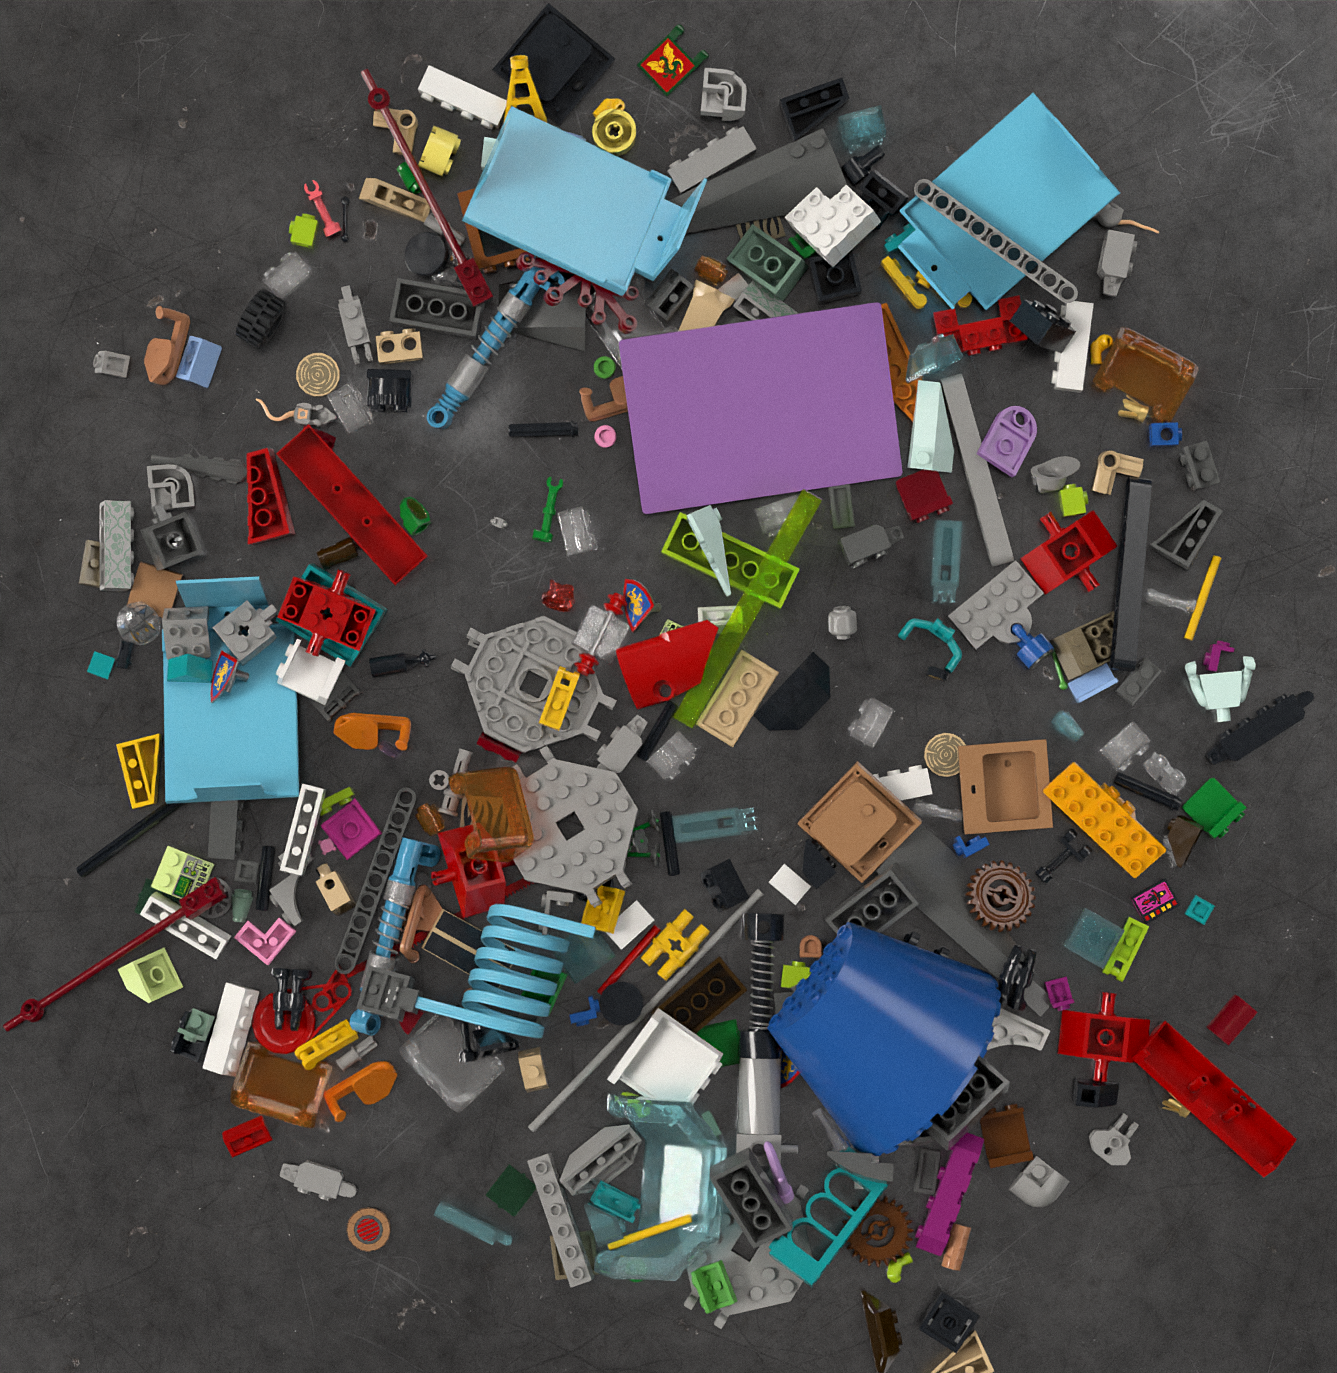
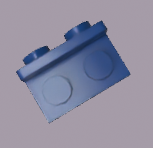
M978 835L967 841L968 846L966 847L961 837L958 836L954 839L953 847L957 855H963L965 859L990 844L986 837L981 839Z

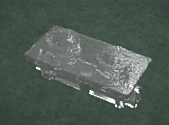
M1155 751L1150 760L1147 759L1143 763L1144 770L1155 780L1160 775L1164 777L1159 784L1169 793L1176 795L1187 782L1179 770H1174L1169 765L1168 760L1163 755H1158Z

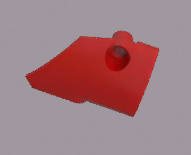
M704 620L661 633L659 636L616 648L619 665L636 708L642 709L672 700L683 692L699 685L702 682L705 667L719 627L709 620ZM664 685H669L672 692L668 697L663 696L661 693Z

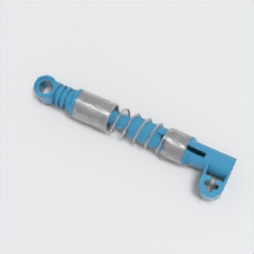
M533 267L530 271L524 272L516 286L507 292L508 294L502 299L503 301L497 307V314L491 316L492 321L489 326H484L486 330L483 335H478L482 343L480 346L471 345L475 351L474 355L465 354L466 356H464L461 363H459L460 365H458L445 385L446 395L442 394L443 399H439L440 403H436L428 411L427 421L431 426L438 429H446L451 425L455 415L453 412L458 411L456 407L460 408L461 405L459 403L467 401L472 396L475 388L478 387L480 381H482L481 379L489 370L484 364L492 366L488 358L490 355L498 356L494 349L498 351L500 347H505L504 341L507 337H511L510 332L513 328H517L516 323H521L523 317L530 310L532 300L539 289L542 287L547 291L548 288L555 287L549 281L544 286L534 282L533 277L538 270H544L543 268ZM558 271L550 277L558 281L560 285L567 281V278ZM537 275L538 279L544 280L542 275ZM551 292V294L558 296L557 293ZM439 412L444 414V420L441 423H437L435 420Z
M402 837L393 875L389 877L386 893H384L383 898L386 902L385 906L381 907L383 910L382 917L378 918L380 925L379 928L375 929L380 938L372 940L377 945V950L369 952L360 991H362L369 965L393 972L396 959L392 958L391 954H398V952L392 949L394 943H401L398 939L400 932H404L401 928L403 921L407 920L405 918L406 910L410 909L407 905L412 903L414 888H416L414 879L418 864L428 867L435 866L439 862L441 855L438 846ZM357 1009L351 1015L350 1027L357 1032L373 1036L381 1027V1019L378 1015Z

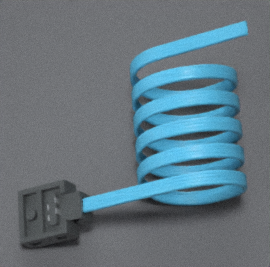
M506 904L491 905L487 920L492 925L483 928L481 942L486 947L477 949L474 961L480 968L473 969L470 972L468 983L474 990L465 991L462 999L464 1008L423 998L424 993L412 989L415 979L411 976L370 965L356 1008L363 1012L403 1022L405 1012L417 1015L418 1010L421 1009L503 1032L531 1038H542L545 1029L543 1025L497 1012L479 1003L541 1017L549 1016L550 1004L504 991L484 981L544 995H555L557 984L508 969L489 959L553 974H561L564 963L512 947L515 951H509L504 947L506 946L504 943L495 938L562 953L568 951L570 941L548 934L542 935L541 932L521 927L500 916L515 918L592 939L596 927Z

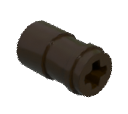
M351 537L336 542L334 545L321 548L316 553L322 568L325 570L339 563H345L359 557L356 549L360 547L357 543L354 544Z

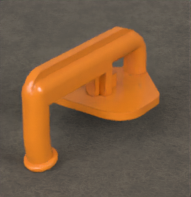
M349 713L336 719L333 732L352 748L370 750L378 745V729L400 731V736L395 745L400 750H406L410 736L411 721L406 717Z
M379 1061L372 1063L325 1092V1101L335 1117V1121L341 1122L346 1117V1112L340 1109L337 1100L353 1091L367 1105L374 1104L389 1095L397 1077V1073L390 1062Z

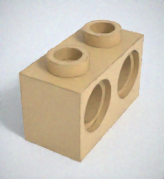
M414 328L402 330L400 334H394L393 331H385L380 333L381 336H376L380 365L424 360L420 331L416 332ZM409 339L416 341V347L413 350H407L404 347L405 342ZM386 342H392L395 345L394 350L390 353L383 351V345Z

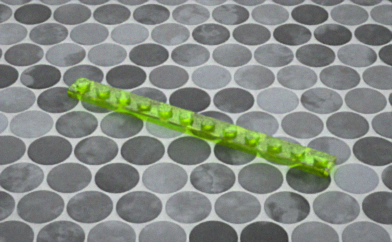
M803 488L713 646L705 667L702 682L688 690L673 718L693 728L823 499Z

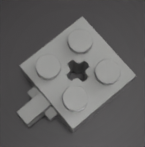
M1108 230L1104 235L1097 275L1101 280H1104V295L1116 297L1122 282L1131 275L1133 263L1129 261L1130 257L1132 258L1133 254H1135L1137 241H1134L1135 235Z
M247 600L217 623L213 629L243 666L277 638L270 626L273 624L271 619L279 612L273 604L264 610L261 608L255 610ZM244 629L248 630L249 635H242L241 631Z

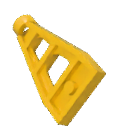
M516 55L511 57L512 70L503 123L510 107L516 108L520 104H530L535 117L547 123V117L528 68V56ZM517 83H527L530 92L529 97H515V86Z

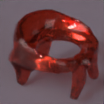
M550 580V589L542 593L541 600L545 606L562 612L569 611L575 604L573 586L569 584L561 585L554 580Z

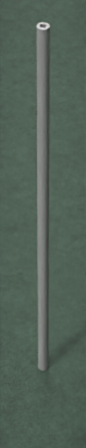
M759 889L707 940L698 952L684 964L685 966L680 968L643 1007L641 1015L634 1022L625 1025L528 1126L532 1132H535L727 934L742 918V913H747L764 895Z

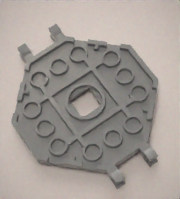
M545 616L485 635L470 628L467 638L480 643L469 666L454 659L451 669L465 675L484 734L522 753L582 734L595 742L597 741L601 731L588 726V723L598 703L612 711L617 700L602 693L596 672L589 674V676L580 674L559 731L538 724L559 666L566 668V671L572 673L574 671L578 672L574 664L581 662L579 654L588 653L583 635ZM528 671L548 680L539 698L519 689ZM562 678L560 684L569 686L570 681Z
M546 745L540 749V752L548 764L526 778L522 769L517 764L510 768L513 776L518 781V786L503 844L526 881L586 894L591 905L596 908L602 904L595 892V889L615 876L624 889L632 885L624 870L639 809L616 772L557 760L551 749ZM576 813L585 830L566 840L557 824L570 814Z
M769 1167V1169L766 1172V1175L772 1182L773 1176L771 1169ZM802 1184L796 1190L793 1200L785 1204L793 1217V1221L803 1217L800 1202L807 1194L808 1188ZM716 1189L701 1192L688 1213L691 1214L693 1222L680 1226L678 1229L692 1289L684 1302V1306L692 1310L699 1298L698 1291L692 1283L691 1272L701 1266L719 1260L723 1261L738 1302L719 1308L721 1312L715 1319L714 1325L720 1329L724 1326L729 1315L790 1302L803 1281L769 1256L771 1250L768 1247L774 1239L760 1245L750 1261L732 1251V1248L743 1231ZM798 1226L792 1233V1240L796 1246L812 1257L806 1226Z

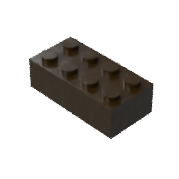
M718 956L652 1010L651 1013L654 1014L659 1008L696 1034L748 990L724 960Z

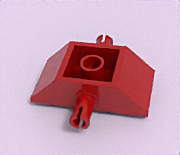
M1092 510L1067 528H1061L1052 512L1040 518L1039 520L1051 535L1049 536L1050 539L1020 559L1044 595L1074 575L1080 578L1088 592L1099 586L1100 583H1098L1089 569L1090 565L1118 546L1095 511ZM1066 547H1068L1069 549H1071L1072 547L1074 548V557H1071L1070 555L1067 556L1065 554V552L1067 551Z
M338 569L332 587H326L296 576L293 577L278 618L311 631L312 637L305 652L319 657L324 640L327 638L360 651L376 609L358 599L345 595L344 590L351 574L344 573V571ZM330 608V613L333 616L327 618L324 610Z
M479 823L438 833L448 869L432 872L431 878H437L432 882L437 886L452 881L463 918L488 912L491 905L504 904L506 880L502 868L516 865L514 860L511 859V855L509 853L498 855L493 839Z
M1102 992L1101 1012L1089 1013L1062 1010L1057 1054L1092 1058L1095 1060L1093 1080L1107 1082L1109 1062L1136 1063L1132 1057L1149 1036L1150 1019L1116 1016L1114 1008L1117 994L1110 993L1109 996V993ZM1104 1031L1110 1035V1039H1106L1105 1043L1100 1039V1035Z

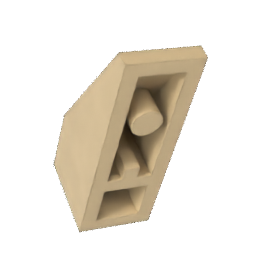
M376 178L365 179L359 199L375 206L425 222L431 209L425 198Z

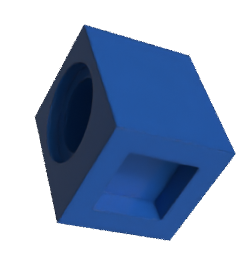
M1178 422L1151 423L1149 425L1150 447H1174L1179 445V441H1182V428H1178ZM1161 430H1169L1171 432V439L1168 441L1162 439L1160 435Z

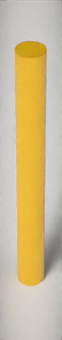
M1215 555L1212 557L1184 636L1185 639L1192 641L1221 557Z
M687 1214L607 1242L608 1248L613 1250L693 1222L692 1216Z

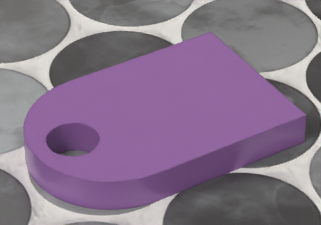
M1011 406L1000 411L976 454L1009 476H1016L1037 434V425L1033 415L1027 409L1020 406ZM1016 414L1023 416V425L1016 422Z

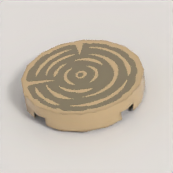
M313 353L300 361L296 370V379L299 387L306 394L323 397L331 394L337 388L340 380V370L337 363L330 356L323 353Z
M942 733L936 735L929 740L925 747L924 759L926 765L938 776L949 777L958 774L957 746L966 744L960 737L954 734Z

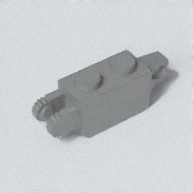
M350 285L341 287L344 299L339 300L338 306L355 365L360 364V357L356 348L362 346L365 347L366 359L373 361L370 348L371 340L362 303L358 295H352Z
M636 715L626 726L623 725L622 728L617 726L610 735L612 741L609 745L603 744L597 752V755L600 756L597 759L600 762L597 768L621 773L642 746L640 736L648 722L639 715Z
M309 1160L300 1165L284 1163L280 1172V1177L294 1183V1186L298 1187L297 1191L309 1195L311 1192L319 1194V1198L331 1201L332 1198L336 1199L338 1195L351 1198L358 1192L354 1184L343 1180L344 1175L341 1170Z

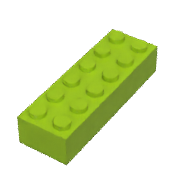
M680 512L661 554L718 580L687 520V515ZM722 532L730 586L780 610L799 572V568Z

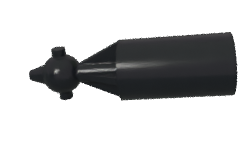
M423 649L419 656L402 652L369 658L371 674L375 678L403 673L419 663L423 664L424 667H429L428 664L436 658V655L426 652V649Z

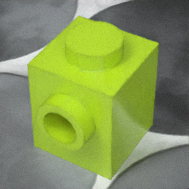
M302 214V217L296 216L295 221H291L289 233L292 234L290 242L293 245L314 249L319 222L315 220V216Z
M1076 484L1064 485L1063 490L1058 492L1062 518L1085 514V504H1088L1087 492L1083 491L1082 487H1076Z
M792 961V965L783 964L781 987L791 988L797 985L801 979H807L811 972H809L810 967H805L806 962Z

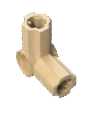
M389 109L412 152L415 132L418 127L417 117L410 110ZM374 111L373 126L389 128L381 112ZM405 117H412L413 121L409 126L402 125V120ZM394 139L393 153L403 155Z
M1114 451L1102 452L1098 457V466L1091 491L1111 495L1116 472L1139 478L1144 459ZM1108 454L1114 458V463L1111 467L1106 466L1104 463V458Z

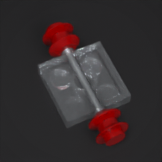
M614 593L607 596L610 602L603 604L607 612L593 604L590 605L571 644L587 652L579 654L581 662L574 664L577 667V671L582 675L589 676V674L595 673L592 667L593 665H599L597 659L608 665L611 664L616 655V648L620 647L630 625L615 617V615H623L624 612L621 610V607L628 605L625 601L626 598L621 594Z

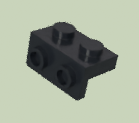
M730 859L700 873L702 883L707 888L712 898V903L719 913L749 898Z
M185 1011L181 1017L180 1028L185 1029L191 1011ZM213 1020L206 1041L197 1040L194 1043L184 1039V1034L177 1032L172 1040L170 1052L202 1063L210 1043L215 1021Z

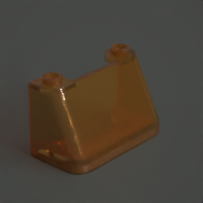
M1121 327L1094 376L1093 382L1103 390L1113 389L1115 386L1152 406V411L1157 419L1171 422L1193 384L1199 368L1194 362L1128 327Z
M498 767L457 772L448 778L450 788L454 794L461 795L465 793L474 831L465 840L468 858L509 862L532 846L534 833L519 776L515 768Z
M248 1041L231 1089V1103L239 1108L306 1128H314L333 1067L324 1061H319L313 1069L306 1070L302 1064L269 1055L268 1049L259 1042L252 1043Z

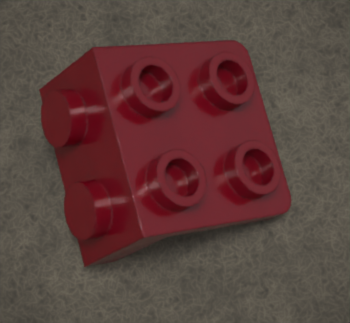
M923 469L896 481L897 490L911 522L916 520L917 523L928 520L930 519L929 515L935 512L938 515L949 511V506L953 504L950 495H947L938 471Z

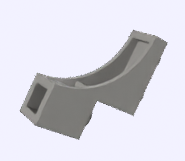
M284 853L278 856L281 860L280 862H278L280 867L282 864ZM311 854L309 855L307 866L314 860ZM290 873V876L269 890L271 892L269 898L276 907L280 905L284 913L282 916L288 925L292 923L294 926H297L303 922L296 904V887L300 875Z

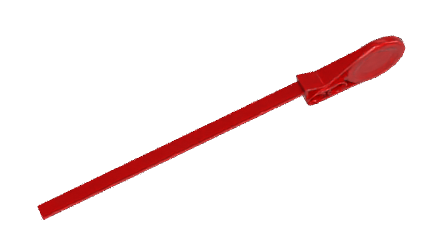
M522 878L505 887V896L509 898L508 894L511 896L512 892L516 894V890L519 891L520 888L523 890V887L527 888V884L530 886L531 882ZM461 911L453 914L456 917L463 919L465 921V918H463ZM421 931L415 934L412 947L414 948V944L417 945V942L421 944V940L425 941L429 932ZM398 943V944L394 945V946H393V949H392V950L397 951V952H398V955H399V952H401V951H400V944H401V943ZM367 960L356 965L349 974H340L335 970L326 984L302 987V990L323 988V990L314 995L312 1004H309L307 1000L305 1001V1008L301 1015L298 1031H291L290 1029L291 1015H285L283 1030L275 1029L272 1005L273 993L268 994L259 1001L253 1012L252 1028L255 1038L264 1048L273 1053L289 1054L295 1052L299 1046L310 1041L351 998L353 988L348 978L365 970ZM340 985L348 988V995L345 998L337 995V988ZM287 989V993L290 994L292 989ZM321 995L326 996L329 1000L326 1008H321L317 1004V999ZM333 1008L334 1011L315 1030L316 1018L313 1010L316 1009L317 1011L324 1012Z

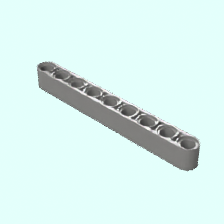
M921 179L915 184L914 192L918 198L1064 303H1071L1076 300L1078 291L1071 282L928 179ZM928 183L931 187L930 193L928 195H921L918 192L919 184ZM946 196L949 201L946 208H939L936 205L937 197ZM964 209L967 214L966 219L957 221L954 218L955 210ZM982 222L984 224V231L981 234L973 233L971 229L973 223ZM992 235L1002 237V244L999 247L990 245L989 240ZM1010 248L1020 250V257L1017 260L1008 258L1007 253ZM1028 261L1037 262L1038 269L1036 272L1029 273L1026 271L1025 265ZM1046 274L1055 275L1056 282L1054 285L1047 286L1044 284L1043 278ZM1064 287L1073 288V297L1070 299L1063 298L1061 295L1062 289Z
M960 373L942 378L940 383L991 565L994 567L1012 562L1014 557L988 464L985 459L976 454L982 443L963 376Z

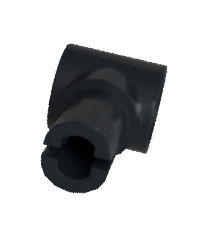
M877 145L864 156H854L841 169L852 183L856 185L869 175L871 166L883 158L885 153Z

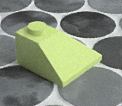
M165 948L118 969L127 990L148 1003L183 988Z

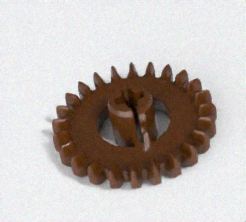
M1000 860L998 865L995 861H991L990 866L983 864V870L979 868L975 870L978 876H970L974 883L966 885V887L972 889V891L965 894V896L972 897V900L966 904L974 905V908L969 913H978L975 921L983 918L982 927L990 923V931L994 930L996 926H998L999 933L1004 930V927H1006L1007 932H1010L1012 925L1015 929H1018L1020 927L1019 921L1025 924V916L1030 917L1032 915L1029 909L1035 908V905L1031 903L1032 900L1036 899V896L1031 895L1035 888L1029 887L1032 880H1025L1027 873L1023 872L1020 874L1019 866L1013 869L1012 862L1007 863L1006 866L1003 860ZM997 880L1006 881L1014 888L1016 896L1012 895L1010 888L1005 885L991 888L989 885ZM1008 903L1014 905L1010 910L1005 912L998 911L993 908H1000Z
M887 1195L882 1201L878 1199L847 1240V1242H850V1245L846 1250L854 1249L852 1257L860 1255L859 1263L868 1259L869 1267L873 1261L876 1262L877 1268L880 1267L881 1261L886 1266H889V1259L897 1263L896 1255L904 1257L901 1249H910L905 1242L913 1241V1238L907 1236V1234L914 1232V1229L907 1228L913 1220H905L909 1212L901 1213L903 1204L895 1207L896 1199H893L890 1203H888ZM861 1199L858 1200L859 1206L863 1202ZM851 1205L852 1210L856 1212L858 1207ZM883 1215L889 1219L886 1222L873 1221L868 1227V1233L861 1234L862 1225L868 1217ZM842 1221V1223H843L844 1225H846L847 1222H848V1221ZM890 1223V1225L886 1226L884 1230L881 1232L882 1236L879 1237L878 1234H875L865 1239V1237L872 1234V1232L874 1231V1225H877V1227H884L885 1225ZM894 1228V1236L886 1246L873 1247L866 1243L871 1239L874 1241L883 1240L887 1236L888 1229Z

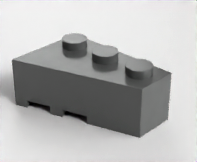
M1203 500L1173 527L1169 528L1160 538L1150 544L1151 549L1189 571L1222 518L1223 511Z

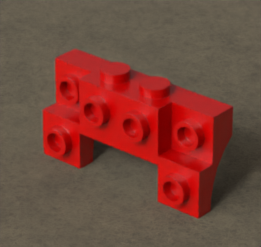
M1020 295L998 300L1000 317L958 325L955 308L933 312L940 357L963 353L973 356L981 354L980 350L989 348V351L993 352L1001 350L1003 345L1027 341V336L1010 322L1021 305Z

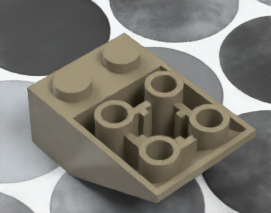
M1113 611L1050 640L1068 680L1110 661L1114 623Z

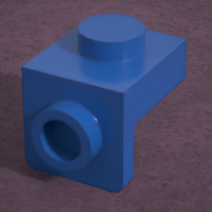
M593 995L588 996L591 1009L570 1014L571 1024L576 1023L577 1026L590 1024L589 1019L597 1018V1013L601 1012L598 999L594 1000Z

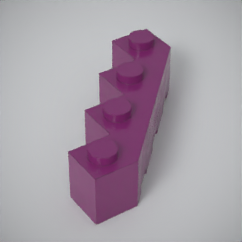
M966 1133L950 1149L951 1152L945 1167L941 1166L937 1174V1179H940L936 1193L928 1198L926 1208L929 1209L927 1218L923 1226L919 1225L916 1230L915 1237L918 1238L917 1248L938 1256L942 1255L949 1240L952 1225L959 1213L961 1201L971 1181L975 1163L978 1162L984 1142L983 1138Z

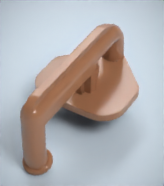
M158 306L156 308L157 318L174 320L175 325L171 340L154 338L150 341L144 364L150 382L166 385L177 374L190 325V318L185 313Z
M623 376L611 381L610 389L614 401L593 407L591 400L592 390L590 388H581L579 390L588 420L597 421L628 411Z
M424 884L418 886L415 895L412 897L411 905H407L410 909L406 910L405 918L407 920L403 921L402 924L405 930L400 944V951L410 963H416L420 958L419 953L411 949L416 930L430 932L442 911V907L429 887Z

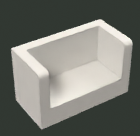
M636 900L618 916L614 934H607L622 950L651 924L654 919Z

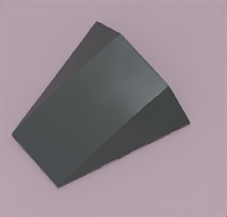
M558 271L559 273L564 275L567 278V280L575 275L571 273ZM550 277L548 278L547 281L552 283L555 287L560 286L558 281H555ZM519 280L499 284V305L506 294H508L507 292L513 289ZM581 282L563 294V299L557 306L546 304L544 301L546 290L541 287L532 300L530 310L523 317L521 323H516L517 328H513L511 332L585 352L586 308L578 304ZM582 297L584 303H586V298Z

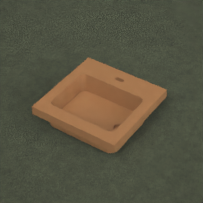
M1046 739L957 746L964 834L1053 828L1051 799L1043 793V789L1050 783ZM972 785H975V793L971 791Z
M857 761L797 824L863 883L922 823V820ZM882 842H886L884 846L880 845Z

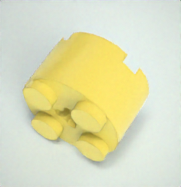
M607 109L601 112L596 117L592 127L594 144L615 156L627 153L636 141V125L633 118L627 112L618 109ZM611 129H614L615 131L619 130V131H618V136H616V137H615L614 135H611V136H610V134H611L610 130H611Z
M433 126L420 159L422 161H419L418 166L440 176H443V174L448 175L453 162L452 159H449L451 153L456 154L461 142L458 139V135Z

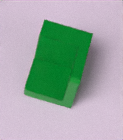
M799 234L788 239L789 245L804 261L817 253Z

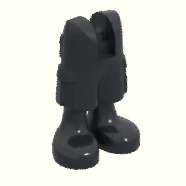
M1014 945L999 977L1003 980V984L999 989L1001 992L999 1002L1002 1006L1007 1007L1008 1005L1012 1009L1026 1011L1028 1005L1024 1000L1025 988L1030 987L1032 983L1036 951L1029 948L1022 962L1020 961L1022 946ZM1016 983L1015 992L1009 999L1012 985Z
M272 968L271 975L276 978L278 984V992L273 993L272 1004L276 1030H283L285 1015H291V1031L299 1030L301 1015L306 1001V995L301 993L302 985L306 980L312 978L313 971L292 969V992L289 994L287 993L291 969Z

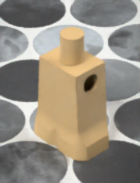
M695 280L693 298L679 331L716 326L722 314L731 308L735 299Z

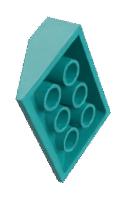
M312 563L308 565L301 578L326 587H332L335 576ZM347 584L344 590L345 595L360 600L376 609V612L360 651L328 638L324 640L321 649L336 659L338 657L345 660V664L351 667L388 609ZM330 608L324 610L327 618L333 616L330 613ZM278 617L275 621L310 642L312 637L311 631Z

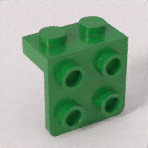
M1210 778L1183 804V810L1196 823L1204 826L1203 830L1211 838H1216L1217 836L1222 838L1229 831L1227 826L1232 821L1237 823L1245 815L1243 811L1247 808L1241 801H1237L1215 778Z

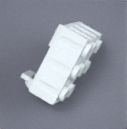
M847 185L831 199L826 195L824 196L816 187L785 216L792 229L832 267L881 222L874 210Z

